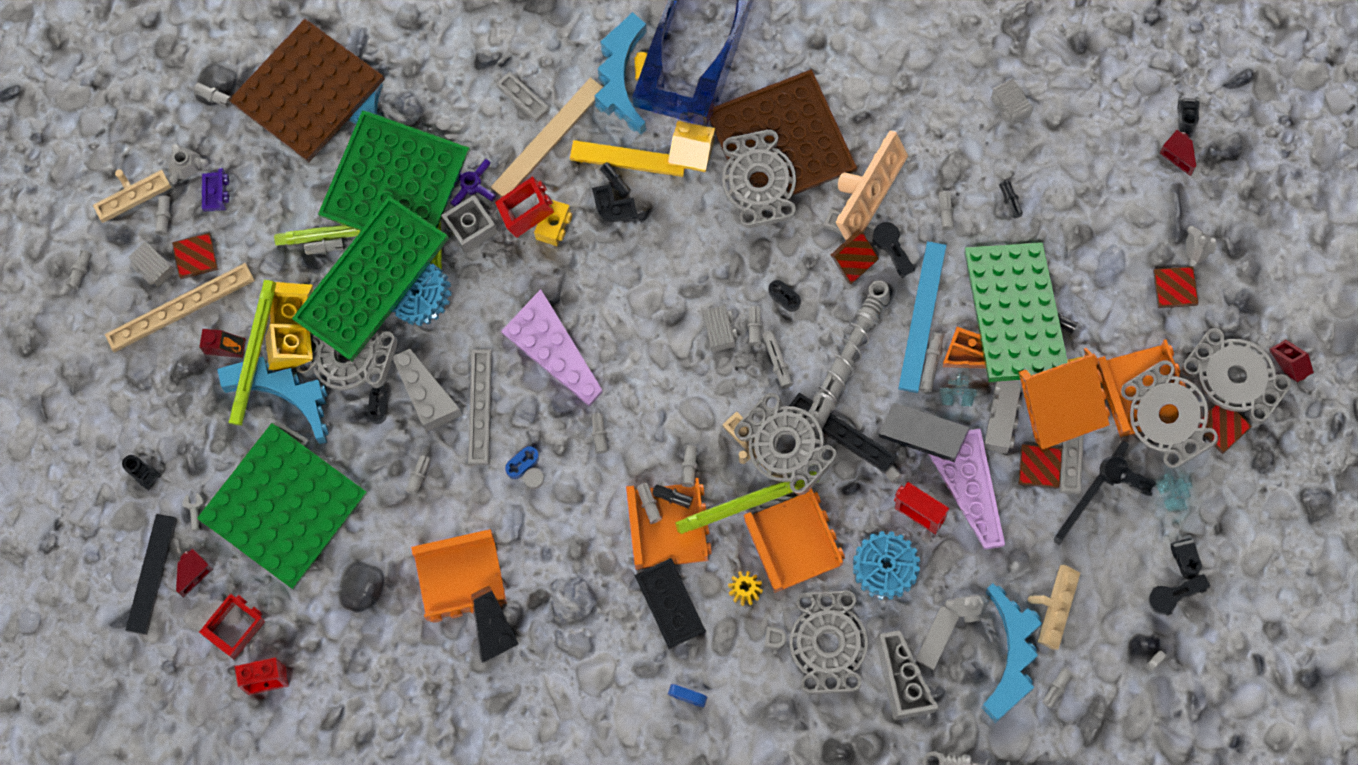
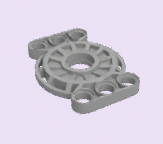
M773 130L731 137L723 143V152L726 156L730 157L723 170V189L731 204L742 211L740 223L745 228L787 221L795 215V205L789 201L796 184L795 170L788 157L775 148L778 144V135ZM768 135L775 138V141L771 144L764 141V138ZM749 139L756 142V145L752 148L745 145V142ZM730 143L737 146V149L733 152L726 149V146ZM730 165V173L726 175L727 169ZM788 168H790L792 172V177L789 176ZM755 172H763L768 177V183L762 188L753 187L749 181L750 176ZM725 181H729V191L726 188ZM792 184V188L788 194L786 192L788 189V185ZM734 195V197L740 202V204L735 202L731 196ZM784 206H789L792 209L789 215L781 212ZM765 210H770L773 213L770 219L762 216ZM746 214H751L754 220L747 223L743 220V217Z
M1217 328L1207 331L1182 366V372L1185 376L1189 378L1199 376L1202 390L1214 404L1234 412L1249 411V418L1255 424H1263L1291 387V380L1288 376L1284 374L1276 376L1272 360L1259 346L1242 339L1224 340L1223 332ZM1216 334L1219 337V342H1211L1209 335ZM1251 347V348L1255 349V350H1256L1257 352H1259L1261 355H1258L1255 351H1253V350H1251V349H1249V348ZM1201 348L1206 349L1208 356H1199L1198 350ZM1263 358L1267 361L1270 369H1267L1266 363L1264 362ZM1189 363L1195 364L1197 371H1188L1186 365ZM1231 367H1240L1246 372L1247 378L1243 383H1234L1229 379L1228 370ZM1283 380L1286 382L1287 387L1285 389L1278 388L1276 381ZM1265 396H1274L1276 402L1273 404L1267 403ZM1254 411H1263L1264 418H1256L1254 416Z
M376 331L353 362L342 363L340 361V353L310 333L311 345L316 344V349L312 352L313 359L310 361V367L308 370L302 371V366L304 365L302 364L296 367V369L303 376H311L315 372V375L324 385L335 390L347 391L355 389L366 382L374 388H379L386 381L398 341L391 332L387 331L379 335ZM388 337H391L392 342L389 345L384 346V340ZM382 355H385V362H383L382 364H378V358ZM374 374H380L378 381H371ZM322 375L327 377V382L323 380ZM335 382L338 384H342V386H335L333 384Z
M1163 360L1125 383L1121 388V394L1126 400L1133 401L1130 419L1135 434L1148 447L1160 452H1166L1164 455L1165 464L1169 468L1176 469L1214 447L1219 437L1215 430L1206 428L1209 412L1202 392L1190 381L1174 376V365L1167 360ZM1163 365H1169L1171 372L1168 375H1161L1160 368ZM1145 376L1153 377L1154 382L1151 386L1143 385V378ZM1180 381L1187 383L1191 388L1187 389L1185 386L1180 385ZM1130 386L1136 388V394L1133 397H1128L1125 394L1126 389ZM1195 390L1200 395L1202 402H1199L1194 395ZM1168 404L1176 406L1179 411L1178 419L1171 424L1162 422L1159 417L1161 408ZM1202 407H1204L1205 410L1204 419H1202ZM1134 409L1138 410L1137 422L1134 421ZM1136 427H1140L1145 434L1143 438ZM1207 432H1211L1215 436L1214 441L1211 443L1203 441V436ZM1152 440L1159 444V447L1153 446L1147 441ZM1189 443H1194L1197 446V450L1193 454H1188L1185 450L1186 445ZM1171 454L1179 456V461L1175 465L1168 463V457Z
M767 393L736 425L734 430L735 436L743 442L749 441L750 457L760 473L777 482H790L791 490L798 495H803L832 467L838 459V453L833 447L829 445L824 446V435L821 426L811 414L797 407H781L782 401L780 397L775 393ZM770 398H776V406L769 408L767 401ZM789 410H791V411H798V412H800V413H799V414H796V413H793V412H789ZM757 412L763 414V419L760 422L753 421V416ZM805 415L811 418L814 423L810 424L804 418ZM743 427L749 428V434L746 437H741L739 434L740 429ZM816 428L819 431L820 439H817V435L814 430ZM784 435H791L796 441L794 450L787 454L781 453L777 447L779 439ZM753 448H755L757 459L754 457ZM826 450H831L833 452L832 459L824 460L823 453ZM759 464L767 468V473L760 468ZM812 465L819 467V472L816 475L809 474V468ZM773 473H776L778 475H783L784 478H777L772 475ZM798 480H804L805 487L802 490L795 489V483Z
M850 591L802 593L797 598V608L803 614L799 616L793 625L789 646L795 664L806 674L801 681V688L806 694L853 693L861 687V678L855 672L865 659L868 639L862 622L850 611L856 604V597ZM849 596L852 598L853 603L850 606H844L841 603V598ZM823 597H829L832 600V604L829 607H823L820 600ZM802 598L811 600L812 604L809 608L801 607L800 600ZM853 619L859 624L861 630H858L856 624L852 621ZM801 621L802 625L800 626L798 633H794L797 625ZM827 633L836 636L839 642L838 648L831 653L822 651L818 644L820 637ZM861 635L864 637V648L860 646ZM793 638L797 639V650L795 651L793 650ZM859 652L863 653L861 660L856 664L855 660ZM797 655L800 656L801 660L805 664L804 667H802V665L798 662L796 658ZM828 678H834L837 681V686L829 689L826 687L825 681ZM847 678H856L858 685L854 688L848 687L846 685ZM807 679L815 680L816 687L814 689L808 690L805 687L804 683Z

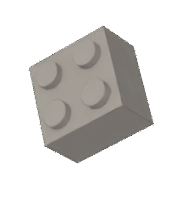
M475 195L441 215L445 226L464 253L469 252L497 234L494 222Z

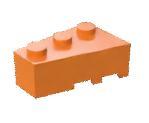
M956 327L943 362V367L986 369L980 335Z

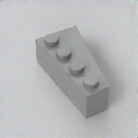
M894 631L879 634L875 640L893 719L898 720L934 713L939 707L936 701L934 702L901 632Z

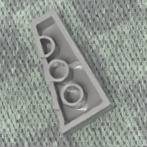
M411 349L394 355L393 361L426 432L462 416L457 405Z
M1020 380L1000 381L995 384L984 442L986 450L1007 454L1009 448H1013L1015 436H1012V431L1017 428L1019 417H1015L1016 410H1020L1022 399L1019 398L1020 391L1023 392Z

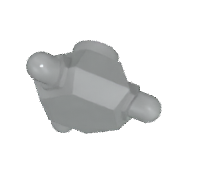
M173 144L171 146L172 153L169 156L168 172L171 175L169 182L174 185L178 180H184L197 173L199 169L208 167L209 162L206 159H201L199 154L186 147L182 148L178 144Z
M1189 226L1187 228L1189 235L1186 240V254L1190 259L1188 267H1194L1195 269L1198 263L1206 259L1209 254L1215 252L1216 241L1215 238H1211L1200 229Z
M989 595L963 596L955 598V600H947L945 607L956 611L960 617L964 616V622L980 621V615L985 612L991 598Z

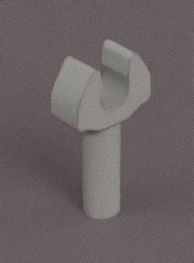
M198 493L196 494L197 501L195 504H191L189 495H186L183 500V507L190 510L192 531L200 530L199 520L197 519L199 516L198 510L205 506L203 498Z

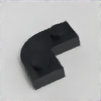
M611 184L592 188L597 212L603 219L610 222H620L638 218L634 197L614 201Z

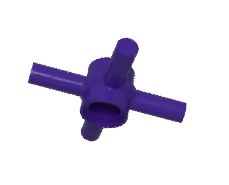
M484 159L475 172L460 173L458 180H460L461 190L450 202L453 207L459 205L466 194L474 195L479 193L491 202L495 199L496 195L481 186L480 180L482 174L491 164L489 160ZM469 181H475L473 185H466Z

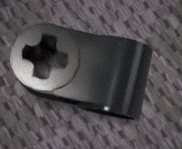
M1183 96L1178 97V127L1181 132L1192 134L1195 131L1199 121V97H1195V99L1183 98Z
M127 455L122 461L123 469L147 491L150 490L152 483L162 476L135 455ZM137 462L136 468L129 469L131 463Z
M1192 537L1171 543V551L1182 576L1186 579H1193L1202 569V562Z

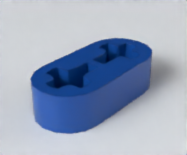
M526 447L508 461L505 466L508 477L519 479L528 469L534 467L539 461L538 451L534 447ZM527 453L533 454V460L527 459L525 462H523L527 458ZM518 465H520L518 467V473H510L512 471L510 468L511 466L517 467Z
M675 684L670 685L667 693L673 698L699 707H705L708 698L704 694Z

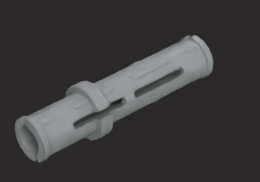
M774 330L767 331L762 336L774 366L773 372L777 374L781 389L789 388L793 383L788 373V364L783 359ZM772 344H773V346H774V348H775V351H776L777 356H775V354H774V351H773V348H772ZM778 363H780L784 375H782Z
M935 332L931 334L929 348L926 350L927 358L919 388L922 392L932 393L938 361L942 356L941 346L944 335Z

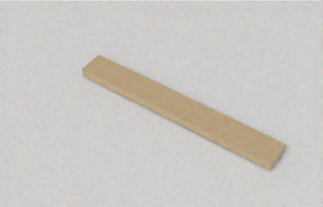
M589 78L491 186V190L500 197H503L518 187L595 103L594 95L603 86Z
M246 263L106 333L105 337L115 353L255 280Z

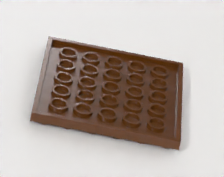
M304 18L229 101L309 163L381 85L385 78Z
M812 69L706 110L712 128H715V135L722 151L723 143L728 138L764 130L775 131L778 135V144L775 148L788 157L795 170L796 184L792 196L835 180L842 173L857 171V166ZM768 135L764 138V141L771 144L775 141V138ZM749 139L745 142V145L752 148L756 145V142ZM730 143L726 146V149L733 152L737 149V146ZM724 154L726 160L728 161L730 157ZM788 168L789 176L792 177V172L790 168ZM755 172L750 176L749 181L753 187L762 188L767 185L768 177L763 172ZM792 184L788 185V189L786 191L788 194L792 188Z

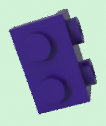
M219 168L218 172L202 173L203 212L227 210V203L230 201L227 185H229L230 180L229 175L225 173L223 168Z

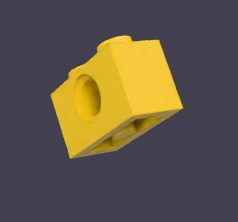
M552 200L554 213L537 224L534 235L536 240L558 247L559 242L563 241L566 230L564 229L566 224H570L573 213H571L570 205ZM552 221H559L557 225H550Z

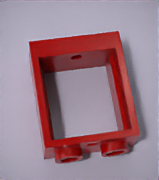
M533 176L495 202L506 228L516 238L554 213L553 201L545 193L547 191L546 186L541 180L538 182ZM536 193L539 203L516 218L512 208Z
M909 482L905 486L901 485L895 493L894 501L896 503L894 509L936 535L947 519L949 507Z
M230 593L199 633L235 660L266 621L261 617L263 613L257 608L253 607L250 609L246 606L247 601L240 595L235 597ZM236 605L255 619V621L232 648L213 632Z
M276 657L235 666L237 686L247 695L289 687L286 667Z

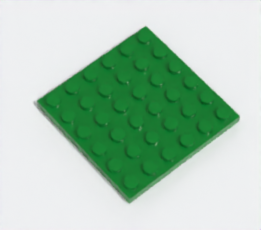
M362 110L318 215L361 231L387 197L390 196L438 228L442 219L441 215L444 214L470 149L461 144Z
M271 423L197 519L294 590L367 495V492L275 424Z

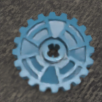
M429 264L392 311L396 312L395 316L401 318L404 322H408L410 325H414L416 322L418 326H422L423 322L428 325L431 324L432 319H439V314H444L446 311L444 309L445 305L450 303L448 297L452 295V292L448 289L451 287V283L446 281L448 276L442 273L443 270L437 268L434 264Z
M884 531L879 532L878 536H875L873 533L870 535L869 540L864 539L861 547H857L856 555L853 558V574H856V583H861V590L863 592L868 590L869 596L877 595L879 600H883L884 597H888V600H893V596L897 595L900 598L903 596L904 591L908 593L911 590V586L915 585L920 567H918L920 558L916 557L917 549L911 548L912 542L910 540L904 541L903 535L900 534L897 537L891 531L888 535H885ZM885 562H887L890 566L884 569L882 563L885 565Z

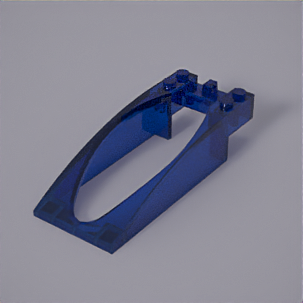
M668 0L632 96L633 107L707 127L715 102L719 103L753 0H736L735 16L728 38L718 56L700 76L693 98L660 89V87L665 88L662 48L679 1Z

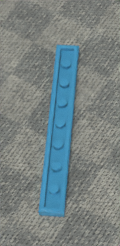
M928 241L926 244L898 390L918 393L946 250V245Z

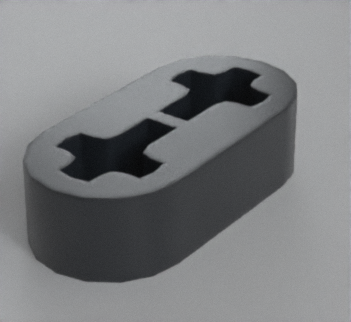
M774 280L769 284V296L784 309L794 312L800 308V296L784 282ZM773 287H781V293L778 291L774 293ZM787 298H789L790 300L796 299V305H788L789 300Z
M383 386L379 388L373 387L369 395L367 414L370 421L374 424L383 423L387 417L389 394ZM379 391H381L384 396L380 397V402L378 403L375 395H378ZM377 407H379V412L382 415H378V418L375 419L372 414H375Z

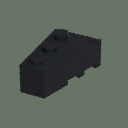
M490 585L471 594L479 657L481 662L484 663L519 645Z

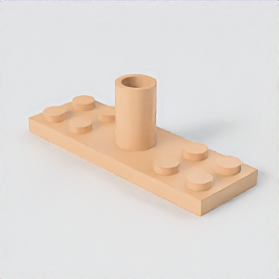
M889 131L863 176L842 173L839 177V191L852 194L836 221L845 240L858 229L864 233L908 157L897 132Z

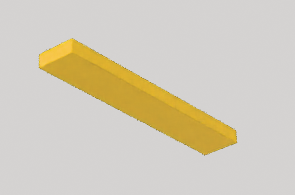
M573 140L570 154L571 161L603 165L607 162L611 167L684 177L685 168L668 165L670 154Z

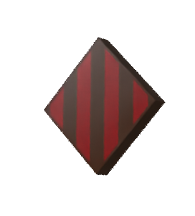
M859 229L830 254L849 284L854 283L879 260L863 231Z
M210 233L172 242L180 279L219 270Z
M1194 267L1153 270L1158 309L1198 306Z
M1217 405L1208 411L1206 428H1211L1218 434V442L1214 447L1222 454L1252 427L1238 412L1226 410ZM1207 432L1204 434V437L1210 443L1214 441L1215 436L1213 433Z
M1022 444L1018 485L1059 489L1062 448L1048 447L1042 450L1039 446Z

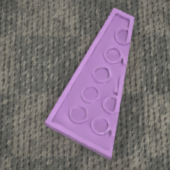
M540 289L501 332L590 407L603 391Z
M981 429L969 430L955 462L928 455L983 549L1004 547L1005 542Z

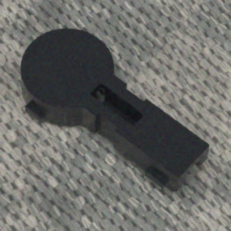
M882 222L874 229L872 243L890 255L898 275L901 278H905L908 274L914 273L915 268L905 251L900 247V232L898 228L890 222Z
M1120 455L1107 457L1100 465V476L1106 483L1112 486L1120 483L1127 484L1130 488L1146 496L1153 495L1151 490L1157 485L1155 480L1134 473L1133 470L1129 469L1124 457Z
M1205 574L1195 576L1178 587L1170 588L1158 585L1153 588L1149 595V606L1153 612L1168 616L1173 614L1172 611L1182 599L1189 598L1198 593L1202 594L1211 586Z

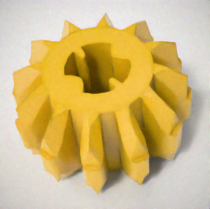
M740 571L738 572L739 579L735 576L731 577L734 583L728 584V588L733 589L729 591V596H735L733 599L735 603L741 599V606L745 605V601H748L749 605H753L752 598L758 601L759 596L757 594H762L763 589L759 588L762 585V581H756L758 577L756 574L750 577V571L746 572V576H743ZM743 585H746V587L749 588L748 592H745V590L742 589Z

